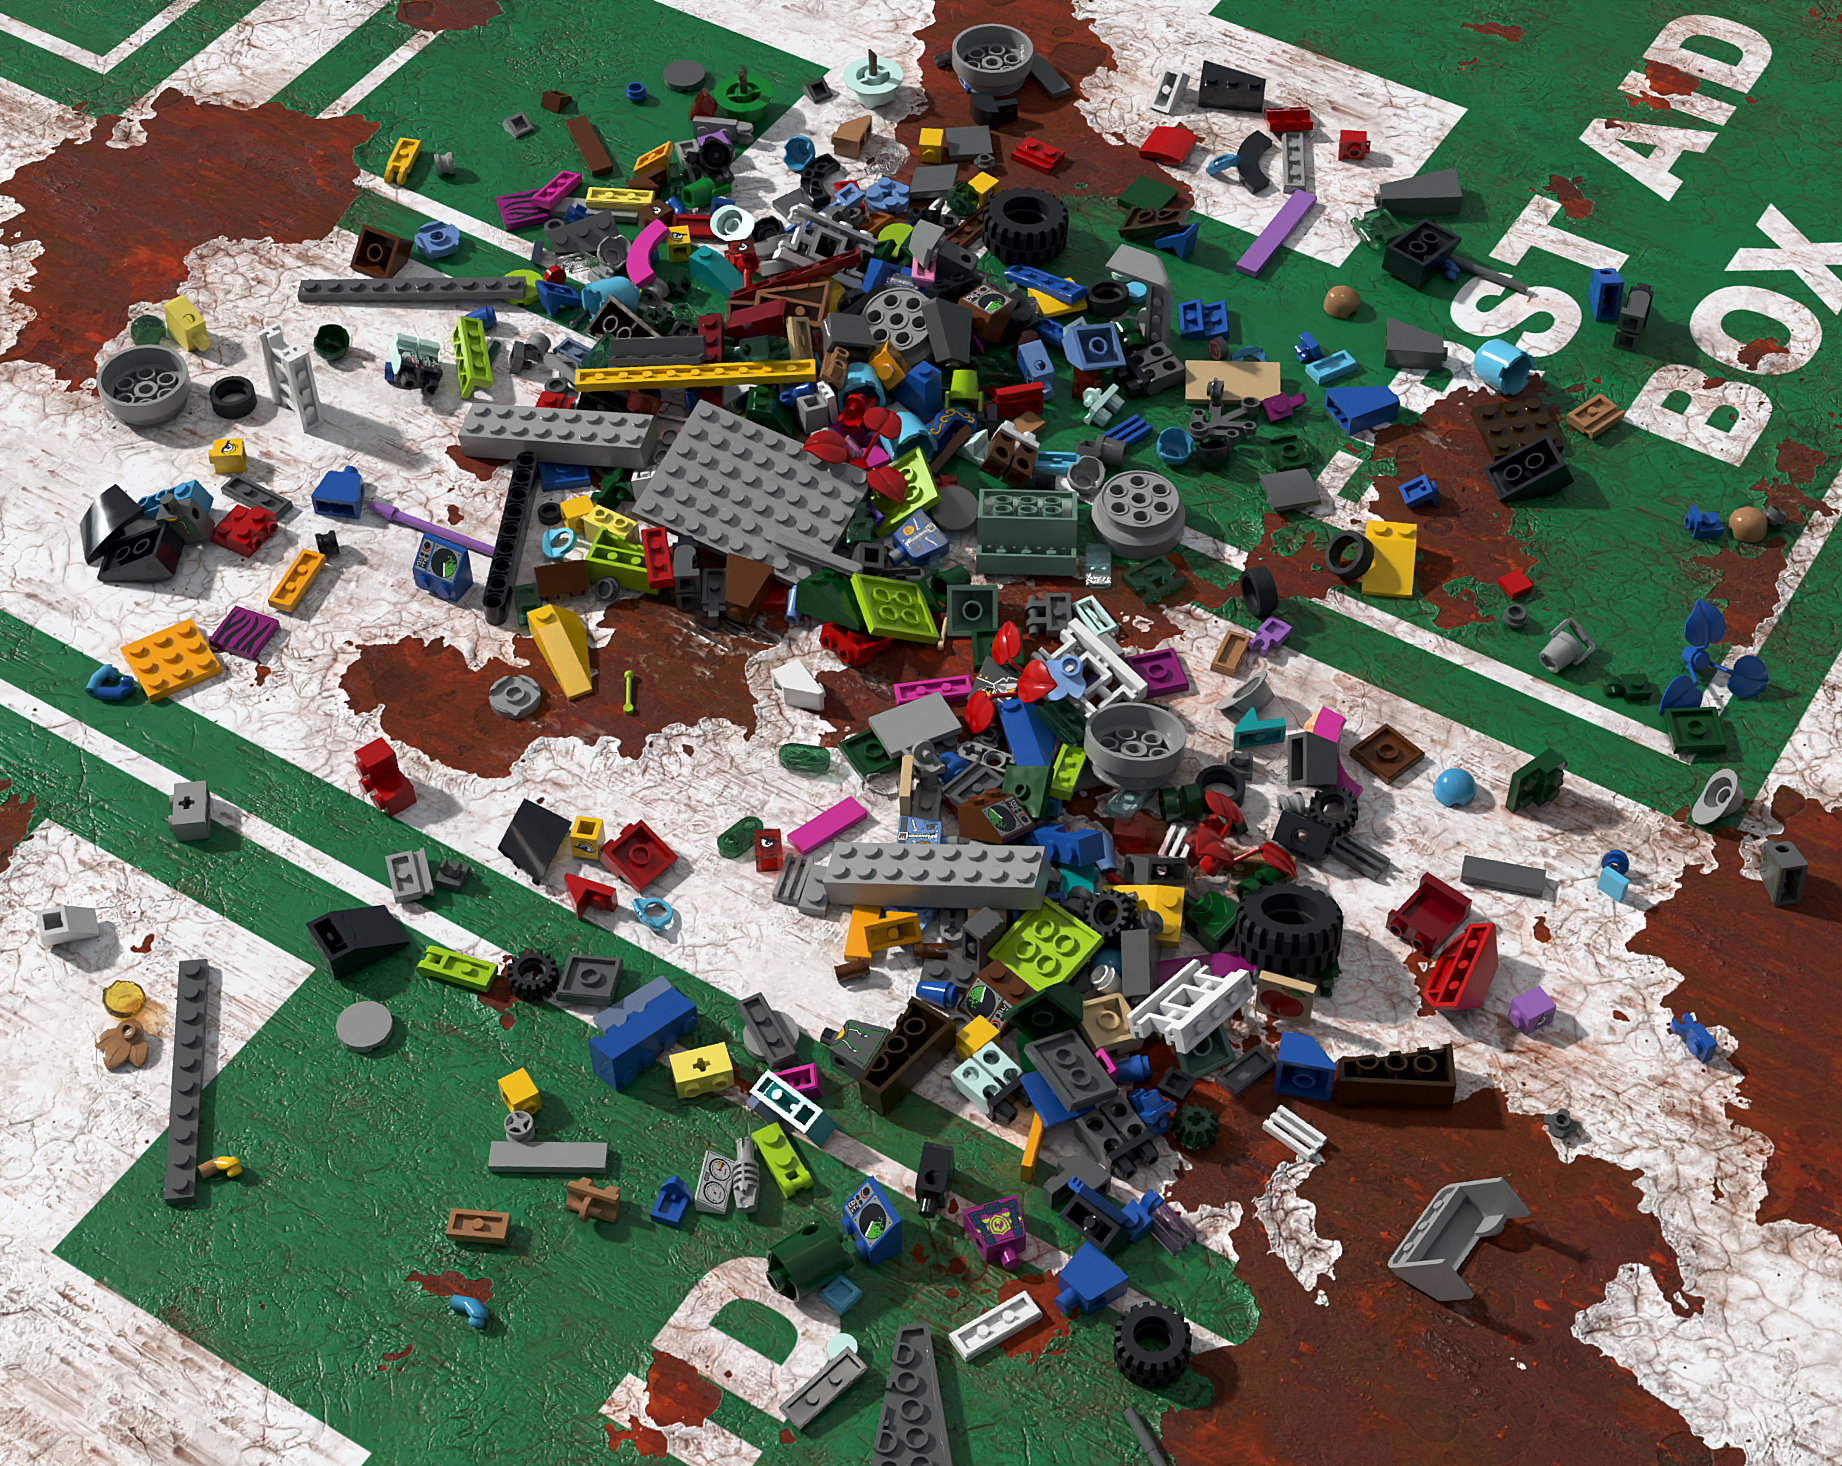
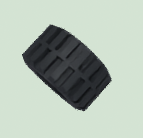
M1150 1301L1143 1302V1306L1140 1308L1136 1304L1131 1307L1130 1313L1125 1311L1121 1315V1320H1118L1116 1324L1113 1346L1114 1361L1117 1362L1119 1372L1125 1371V1378L1127 1380L1135 1379V1385L1141 1387L1143 1383L1149 1384V1388H1155L1156 1384H1160L1161 1387L1168 1386L1169 1380L1176 1382L1179 1379V1375L1184 1374L1187 1364H1189L1192 1343L1190 1325L1188 1322L1184 1323L1185 1317L1181 1312L1175 1314L1174 1307L1169 1305L1167 1308H1164L1161 1302H1156V1305H1150ZM1152 1337L1162 1340L1167 1344L1168 1348L1159 1352H1149L1139 1347L1137 1342L1141 1339Z

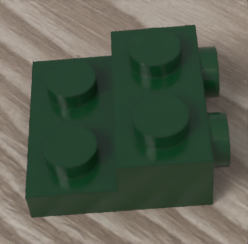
M1549 748L1512 774L1505 808L1513 814L1520 808H1526L1531 802L1540 807L1547 801L1551 802L1556 799L1560 793L1559 787L1564 783L1563 771L1568 767L1566 759L1552 748Z

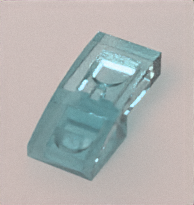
M1086 543L1085 588H1110L1111 544Z

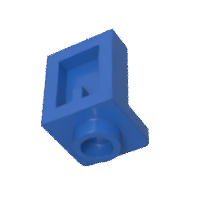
M1425 474L1399 486L1408 509L1429 499H1432L1435 506L1440 504L1436 496L1440 494L1435 481L1429 482Z
M1690 505L1688 515L1685 516V527L1687 530H1690L1693 539L1722 536L1724 528L1717 512L1699 513L1696 505Z

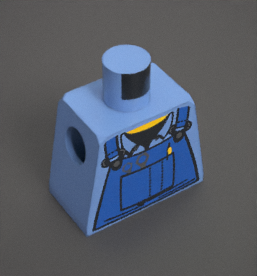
M1041 339L1019 345L1015 374L1020 383L1028 384L1042 381L1044 400L1052 398L1055 394L1052 388L1055 372Z

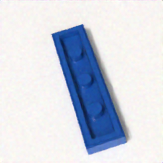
M1022 263L1015 264L1004 271V279L1040 291L1070 304L1075 303L1087 294V288Z

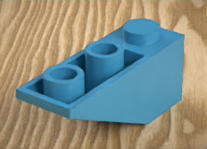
M195 479L187 483L183 482L167 490L163 489L159 493L144 496L139 499L137 504L143 509L145 514L140 519L156 520L161 504L160 499L167 493H172L176 500L194 499L208 515L214 498Z

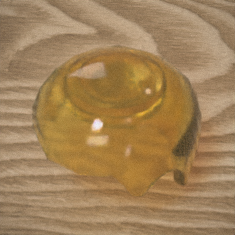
M115 980L112 985L103 989L102 1006L107 1015L116 1021L122 1022L126 1019H135L146 1008V994L142 987L133 981Z

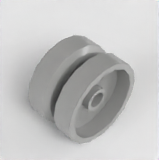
M794 233L776 235L755 243L756 256L765 257L771 255L773 258L775 250L779 247V241L786 240L791 243ZM800 241L797 248L802 247L804 243ZM806 251L793 252L803 257L806 255ZM772 258L763 260L759 264L762 276L794 269Z

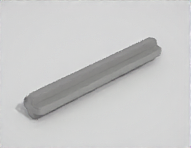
M775 533L772 537L771 545L775 548L849 576H853L854 573H863L864 566L861 563L781 533Z

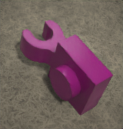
M1286 393L1265 398L1261 403L1269 423H1274L1291 417L1294 414L1292 409L1302 407L1303 403L1307 402L1305 393H1300L1288 399Z

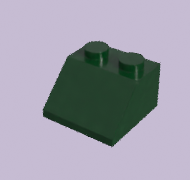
M749 386L745 419L792 439L793 412L780 402L779 396L774 390L764 386Z
M1061 981L1043 988L1002 1013V1018L1031 1040L1037 1041L1067 1031L1082 1022L1083 995L1065 981Z

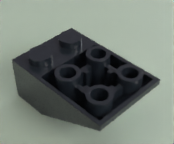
M385 905L331 911L306 923L311 945L335 981L410 944V941Z

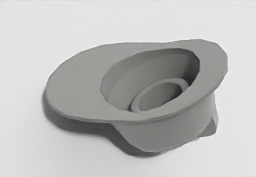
M1263 670L1257 673L1244 685L1223 697L1217 703L1216 709L1223 710L1234 706L1243 713H1247L1251 707H1254L1256 713L1261 711L1275 697L1265 681L1267 671Z
M1722 769L1710 778L1692 810V818L1695 823L1706 825L1714 822L1719 817L1729 816L1739 809L1743 802L1744 792L1738 784V776L1735 771Z

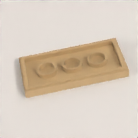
M1185 361V404H1210L1212 400L1210 396H1207L1208 382H1213L1214 378L1224 381L1222 399H1214V401H1220L1224 405H1241V400L1245 397H1255L1260 400V405H1262L1261 402L1265 398L1281 394L1280 362Z

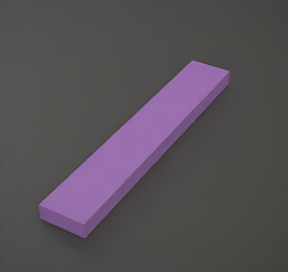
M1297 189L1237 262L1235 270L1256 278L1315 205L1317 196Z

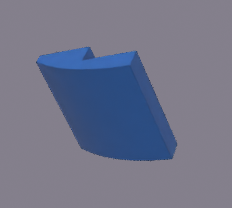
M1201 299L1178 303L1182 338L1189 340H1211L1216 337L1230 338L1225 300L1202 305Z

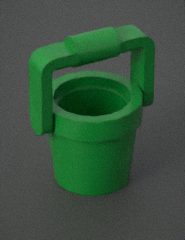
M703 177L684 187L681 196L684 204L689 209L711 206L713 197L732 193L731 184L712 181L708 177Z

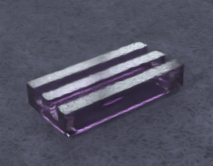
M1164 1201L1158 1209L1183 1234L1184 1238H1181L1156 1210L1150 1215L1156 1223L1148 1230L1174 1257L1180 1249L1184 1250L1189 1243L1193 1244L1196 1242L1197 1235Z

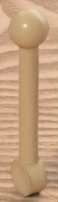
M947 610L943 613L944 622L938 642V651H943L947 632Z

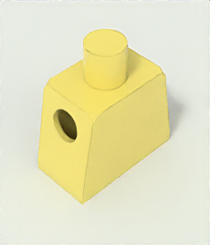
M181 295L164 304L168 334L187 352L197 348L200 351L207 350L211 345V341L207 336L206 322L184 295Z

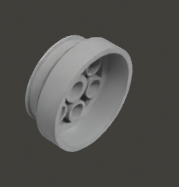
M1002 24L973 26L962 31L952 44L953 69L958 74V79L961 78L971 88L970 92L972 93L991 91L993 97L1011 94L1022 87L1026 76L1032 68L1033 44L1026 34L1011 26Z
M903 287L888 289L874 296L866 304L861 314L865 317L876 346L874 350L889 339L912 369L922 361H926L929 364L934 361L935 357L921 309V303L930 299L914 289Z
M139 345L124 349L106 360L98 371L96 385L103 406L114 415L117 421L131 428L150 429L173 421L183 412L191 389V379L184 358L175 350L160 345Z
M1141 470L1117 474L1104 484L1101 492L1093 502L1091 514L1093 536L1105 550L1116 556L1134 560L1156 558L1171 551L1182 539L1185 524L1183 502L1179 498L1174 485L1159 474Z
M1135 702L1110 704L1096 710L1086 722L1084 750L1090 759L1091 770L1100 780L1113 787L1132 791L1150 790L1160 787L1172 778L1174 769L1183 760L1186 745L1185 727L1173 714L1159 707Z

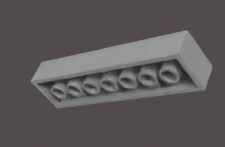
M472 403L458 433L463 454L467 457L516 460L517 455L521 452L531 451L537 455L538 462L646 469L659 437L654 415Z
M836 842L822 883L830 904L982 909L988 907L989 909L1041 910L1051 866L1045 846Z

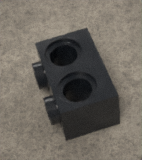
M961 273L952 274L946 280H937L932 283L933 285L925 287L924 296L929 299L937 297L958 304L960 298L974 290V281L972 278L965 277Z

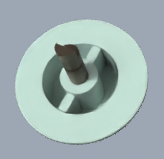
M869 49L868 57L858 59L846 67L843 79L846 86L852 90V95L857 102L863 104L867 109H874L876 106L886 104L895 99V89L903 81V71L894 61L877 57Z

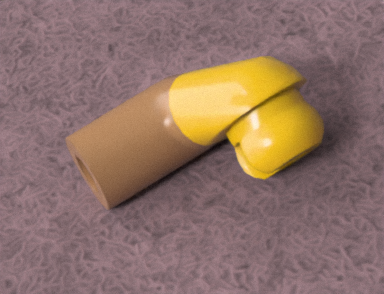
M219 1156L198 1166L203 1179L223 1170H226L227 1175L231 1178L243 1171L239 1164L241 1161L237 1157Z

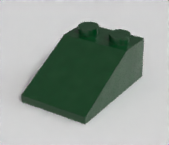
M823 568L821 571L797 582L795 611L857 631L867 627L851 581L846 575L836 573V570L831 568Z

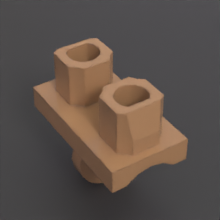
M836 346L832 354L826 352L819 375V382L826 381L831 389L837 387L841 390L848 366V361H846L849 356L848 351Z
M582 1177L578 1182L569 1181L566 1188L568 1196L565 1208L579 1212V1220L581 1222L587 1223L591 1216L615 1223L618 1218L620 1188L610 1185L605 1190L595 1188L593 1180Z

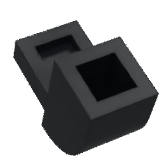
M991 91L970 94V113L973 121L978 126L989 125V129L996 130L999 129L1000 123L1018 121V103L1016 98L995 101Z

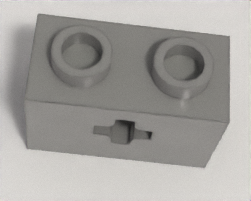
M207 781L175 783L174 794L169 796L170 809L173 811V815L168 816L169 830L174 831L177 841L210 838L211 794Z

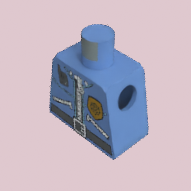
M908 816L899 817L897 843L959 845L958 836H944L943 825L939 820Z

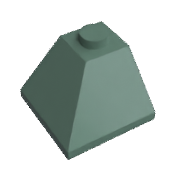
M997 584L947 585V636H971V629L998 628Z
M1223 1022L1187 1054L1177 1052L1175 1043L1172 1045L1180 1070L1194 1078H1198L1236 1060Z

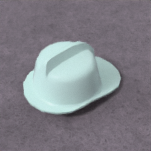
M725 205L719 208L713 214L710 221L712 232L717 237L733 244L747 239L755 225L754 217L750 213L733 205Z

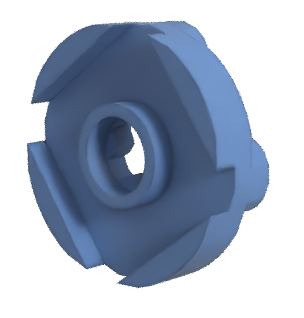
M888 177L879 178L878 182L872 184L866 190L867 207L872 212L879 211L888 214V212L895 211V214H899L909 206V187L900 182L892 181Z
M443 221L430 222L419 228L420 232L417 235L415 234L416 248L428 260H435L438 257L455 254L460 250V233L458 228L451 223L448 226L444 225Z

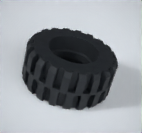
M1014 187L1013 190L1005 189L1001 194L996 193L985 204L983 210L982 241L994 257H1000V260L1004 262L1009 261L1014 265L1022 263L1027 266H1031V264L1040 265L1044 261L1049 262L1057 257L1066 246L1069 222L1068 210L1059 198L1056 199L1055 195L1050 192L1045 193L1042 189L1034 190L1032 187H1026V189Z
M1274 883L1272 886L1262 885L1258 890L1254 888L1239 901L1235 925V947L1247 963L1252 966L1256 965L1262 971L1268 970L1274 974H1288V976H1297V974L1306 976L1311 975L1314 971L1318 973L1329 967L1340 954L1344 921L1343 912L1331 896L1327 897L1319 889L1316 891L1310 886H1297L1296 883H1289V885H1282L1281 883Z

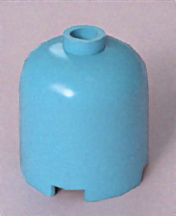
M616 276L585 284L586 288L582 289L584 310L589 309L592 316L589 319L590 322L610 294L627 304L635 312L638 310L640 292L625 277Z
M1494 339L1487 341L1477 350L1473 365L1476 375L1482 381L1504 395H1516L1528 384L1529 380L1526 378L1530 369L1534 370L1535 361L1531 354L1506 341Z
M855 362L849 364L841 390L836 387L839 411L842 412L846 406V399L854 392L863 394L865 398H876L875 407L882 408L885 405V396L877 371L868 363Z
M910 412L896 413L902 421V429L899 436L893 440H888L880 435L881 444L890 459L894 462L919 446L924 451L928 464H930V457L933 455L934 450L937 451L938 449L936 439L916 415Z

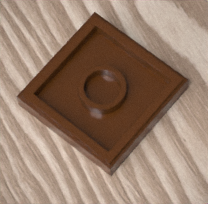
M1385 723L1351 748L1349 755L1386 785H1389L1423 760L1425 752Z

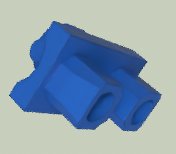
M1137 1089L1126 1097L1131 1108L1154 1135H1162L1167 1131L1169 1119L1165 1112H1172L1176 1109L1173 1101H1164L1158 1090H1151L1146 1093L1145 1089Z

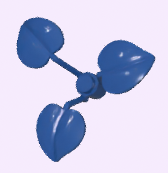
M1696 600L1684 627L1685 639L1691 645L1684 648L1681 658L1687 664L1685 668L1689 670L1692 679L1687 675H1681L1671 681L1660 702L1659 715L1663 716L1665 708L1701 706L1703 695L1701 690L1696 688L1699 681L1694 669L1702 670L1709 665L1730 674L1731 676L1727 681V689L1735 696L1742 698L1759 694L1768 684L1769 678L1766 666L1756 656L1745 655L1740 657L1735 662L1733 670L1710 661L1708 652L1703 649L1709 647V642L1716 643L1723 638L1726 622L1721 612L1708 602Z

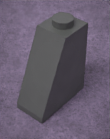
M937 297L922 302L921 309L936 363L945 365V368L950 370H956L960 366L969 364L972 309Z
M1387 318L1384 367L1441 371L1442 361H1447L1448 347H1444V337L1393 318Z
M1149 929L1121 931L1122 995L1127 1002L1136 1007L1158 990L1161 944Z

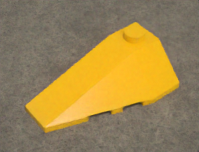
M552 604L527 612L530 634L567 699L572 700L591 693L592 682L587 633L577 613Z

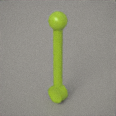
M628 670L624 674L627 681L626 704L623 706V711L625 714L630 715L634 711L631 704V686L634 673Z

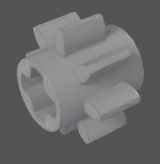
M600 264L599 267L595 266L589 271L587 279L590 282L612 278L614 271L608 266L605 267Z

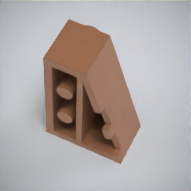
M822 281L757 290L754 306L782 298L787 299L788 318L809 317V325L821 327V322L828 316L834 282Z

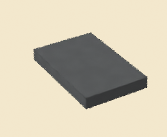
M1074 1028L1025 1044L1024 1052L1069 1113L1117 1097L1119 1088Z

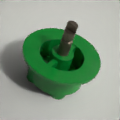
M741 66V71L738 72V75L727 77L716 85L713 95L715 102L723 109L727 119L753 123L764 120L766 106L772 101L774 90L766 79L757 75L747 74L746 67Z

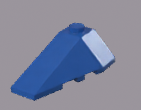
M1019 698L1009 699L1003 703L996 704L1001 730L1015 766L1052 767V750L1055 747L1054 736L1057 733V727L1051 712L1034 703H1024Z

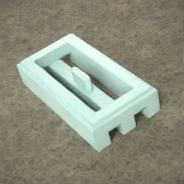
M1093 595L1071 604L1073 614L1095 636L1099 637L1105 633L1109 635L1110 633L1118 634L1119 627ZM1086 604H1089L1097 615ZM1098 616H1099V617L1101 618V620L1105 623V625L1107 626L1106 628H1105V627L1103 626V624L1099 621Z

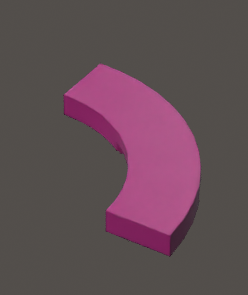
M658 219L650 223L638 235L628 252L627 272L631 282L638 290L657 278L651 269L650 255L671 234L669 228Z
M1323 706L1314 724L1313 734L1337 743L1336 789H1339L1340 785L1345 786V791L1350 789L1352 796L1355 795L1356 799H1358L1364 789L1348 776L1339 757L1340 736L1347 720L1345 717Z

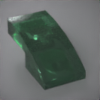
M537 582L513 586L520 627L529 626L527 612L542 607Z

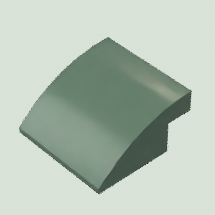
M979 490L976 573L1076 576L1077 491Z

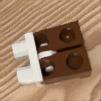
M1007 420L1004 424L1000 425L991 438L986 457L979 470L996 479H999L1003 474L1001 482L1021 490L1031 477L1040 443L1036 442V435L1029 431L1021 434L1015 430V424Z

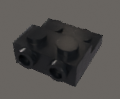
M1020 288L1007 294L1018 300L1000 338L999 344L1001 348L1042 325Z

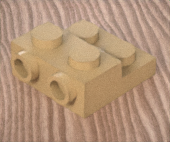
M1121 992L1083 1002V1021L1078 1023L1077 1027L1094 1054L1101 1048H1104L1106 1051L1114 1050L1116 1055L1142 1048L1145 1038L1140 1037L1136 1040L1131 1037L1127 1015L1133 1010Z

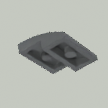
M1306 468L1259 476V485L1266 492L1267 503L1274 512L1321 504L1317 487Z

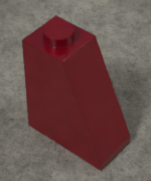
M782 298L733 311L730 321H726L725 335H729L730 345L786 350L788 341L786 318H788L787 299ZM750 339H762L759 341H747Z

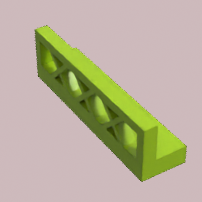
M460 316L451 339L461 397L469 399L474 386L490 389L493 384L482 320Z

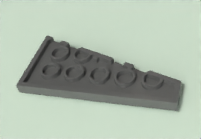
M929 1322L898 1326L870 1466H952Z

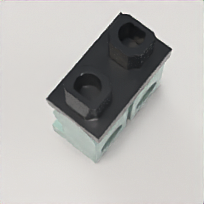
M396 333L389 348L391 364L395 374L394 381L401 383L403 389L412 390L418 387L422 388L425 394L434 395L443 375L438 359L439 343L421 338L417 342V337Z
M992 1041L976 1052L972 1059L969 1058L951 1073V1089L958 1095L964 1094L981 1112L986 1114V1117L991 1122L998 1118L1006 1125L1012 1123L1018 1116V1109L1013 1106L1017 1101L1026 1109L1033 1105L1020 1080L1026 1072H1022Z

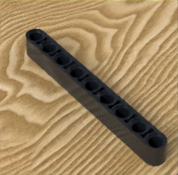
M531 451L521 452L516 457L482 602L485 620L492 626L502 625L508 619L540 479L538 458Z

